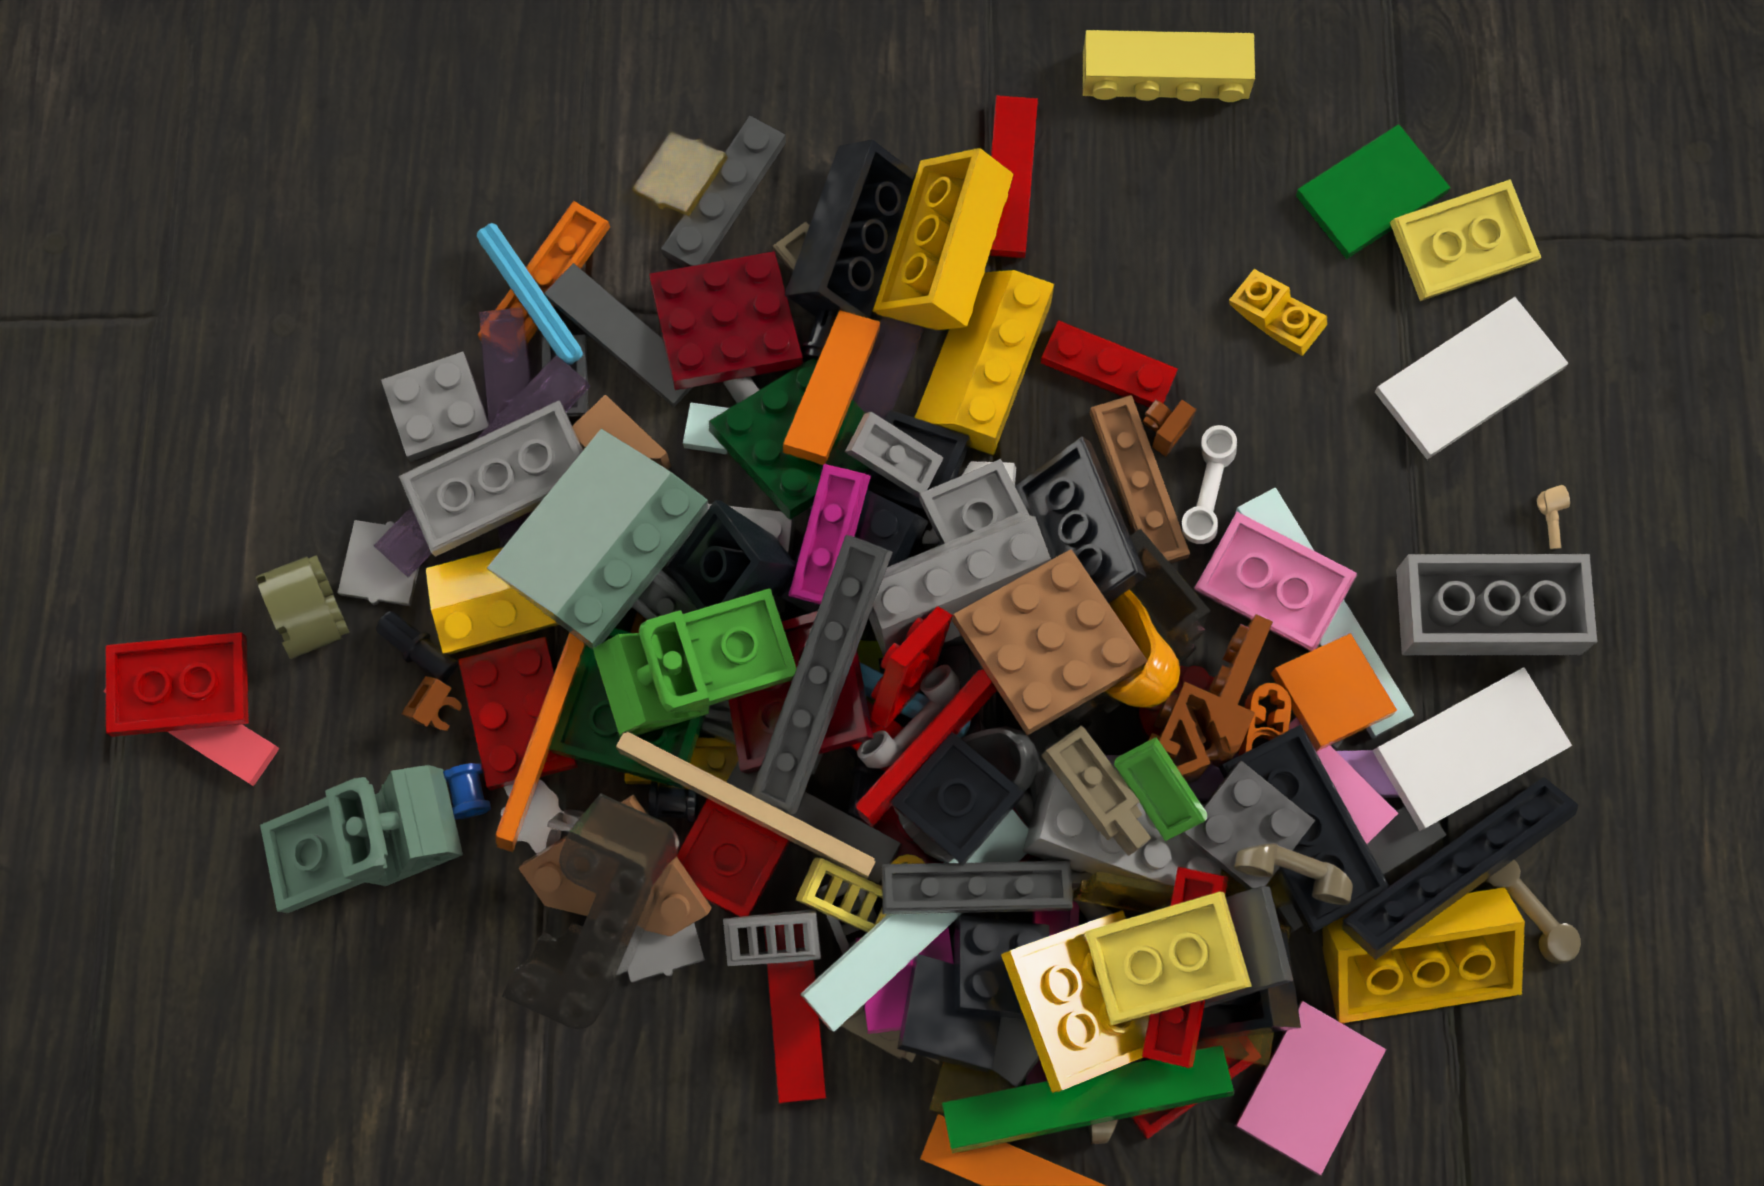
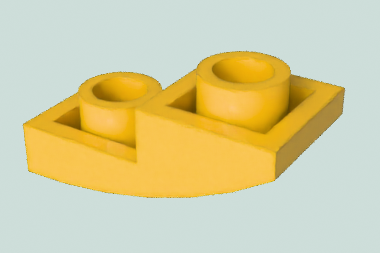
M1255 269L1229 299L1230 305L1253 325L1301 356L1305 354L1327 326L1326 315L1292 298L1288 286Z

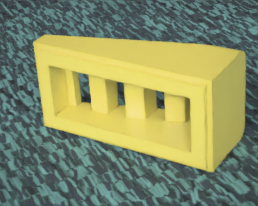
M814 858L796 897V901L867 933L887 915L882 913L881 908L874 924L867 921L877 897L882 898V886L823 858ZM826 873L831 875L832 878L823 898L819 899L815 895ZM842 882L849 883L840 907L832 905ZM860 889L867 891V894L856 916L850 912Z

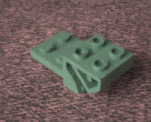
M430 765L392 770L377 794L374 793L373 785L369 784L366 777L354 778L325 790L326 797L261 824L260 827L277 912H293L364 882L387 886L462 856L463 853L446 779L444 778V770Z

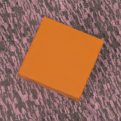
M1351 633L1282 664L1271 672L1275 682L1288 692L1291 698V709L1316 751L1322 750L1387 719L1397 711Z

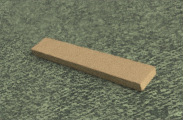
M629 732L623 733L616 745L620 754L850 872L867 879L874 867L875 858Z

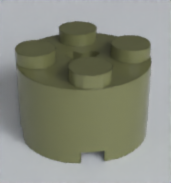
M317 555L310 558L308 556L255 576L273 624L279 634H282L284 639L282 644L290 659L342 639V635L350 633L334 595H332L333 591Z

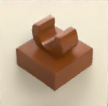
M1155 400L1146 411V417L1143 420V423L1148 428L1157 432L1152 448L1166 457L1191 425L1196 409L1184 400H1181L1172 412L1166 405Z
M425 676L401 714L416 724L426 727L430 724L436 729L447 730L449 725L440 720L438 716L439 709L444 705H448L450 708L460 711L462 705L456 698L447 696L452 689L437 678Z

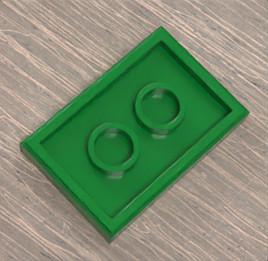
M1398 124L1300 187L1295 196L1347 260L1392 230L1390 222L1394 218L1428 207L1445 196L1451 187Z

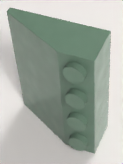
M600 429L489 564L487 569L593 650L594 647L605 641L695 529L708 510V500L671 471L605 430Z

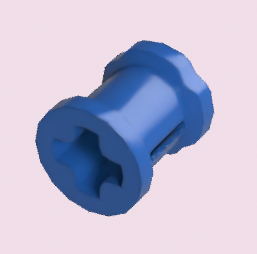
M463 764L443 771L444 778L449 784L455 819L470 818L491 810L490 801L484 799L479 776L483 773L481 764Z

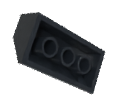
M873 139L840 145L787 286L785 296L814 316L818 310H825L824 319H827L829 311L838 314L839 310L881 322L883 316L873 312V308L916 172Z

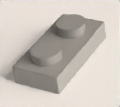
M873 412L863 415L845 450V453L917 498L920 496V493L928 490L943 460L942 456Z

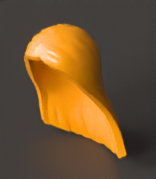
M1129 589L1109 603V605L1147 659V663L1143 670L1104 692L1129 706L1150 708L1165 702L1177 687L1180 676L1179 660L1176 658L1172 648L1156 630L1146 608Z

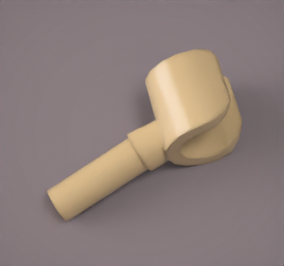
M1564 485L1547 489L1541 492L1537 498V506L1541 513L1546 516L1550 550L1561 549L1559 515L1557 511L1570 506L1569 493Z

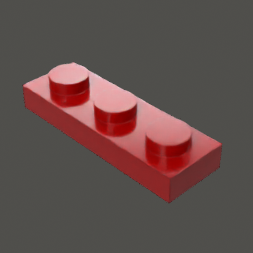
M1059 320L1041 357V364L1122 397L1132 395L1134 402L1150 407L1155 400L1164 404L1178 368Z

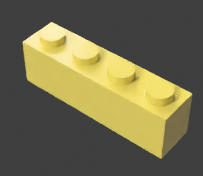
M1086 30L1083 46V96H1094L1101 100H1109L1115 97H1136L1144 101L1154 100L1158 97L1178 98L1182 101H1195L1199 98H1219L1224 102L1249 99L1255 81L1254 33Z

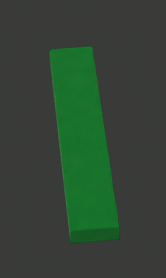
M1219 1045L1196 1050L1193 1067L1191 1068L1151 1059L1123 1065L1052 1093L1048 1081L943 1102L942 1106L953 1154L1234 1096V1088L1223 1046Z

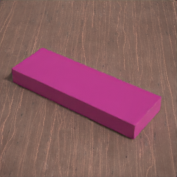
M827 464L823 465L791 584L790 597L821 604L846 535L855 536L870 480L869 475Z

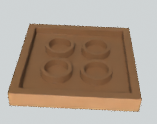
M1072 549L953 614L952 622L1026 735L1033 733L1144 669L1147 663V659Z

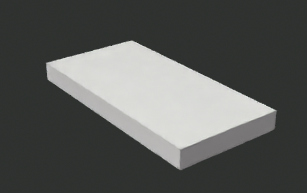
M1513 297L1379 385L1375 393L1428 460L1562 371L1568 365V362L1517 298Z
M1523 667L1372 751L1418 829L1421 831L1571 747L1572 744Z

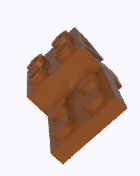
M1255 614L1248 627L1242 624L1239 625L1222 659L1230 664L1228 667L1221 666L1209 691L1185 682L1178 694L1172 692L1163 703L1153 725L1161 729L1158 736L1151 733L1149 740L1155 737L1158 738L1187 784L1198 781L1211 764V761L1214 766L1219 767L1229 762L1240 749L1255 712L1239 706L1238 703L1273 621Z

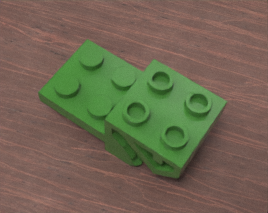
M770 588L682 614V611L679 610L649 619L640 624L639 633L618 634L593 648L620 738L623 733L629 732L637 736L709 714V705L791 681L797 669Z

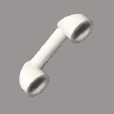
M1222 425L1207 429L1202 436V456L1207 463L1197 506L1189 509L1182 519V532L1185 538L1196 544L1208 543L1217 535L1218 520L1213 512L1223 469L1234 460L1236 455V435L1230 428Z

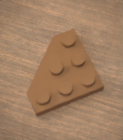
M634 794L526 860L519 867L523 876L542 903L547 907L670 937L708 915L712 908Z

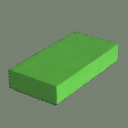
M1157 737L1116 758L1115 767L1139 799V803L1165 841L1206 821L1207 812Z

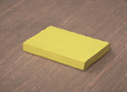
M1511 179L1394 218L1390 222L1420 301L1526 266L1541 259Z
M1217 892L1085 931L1111 1025L1252 987L1224 892Z

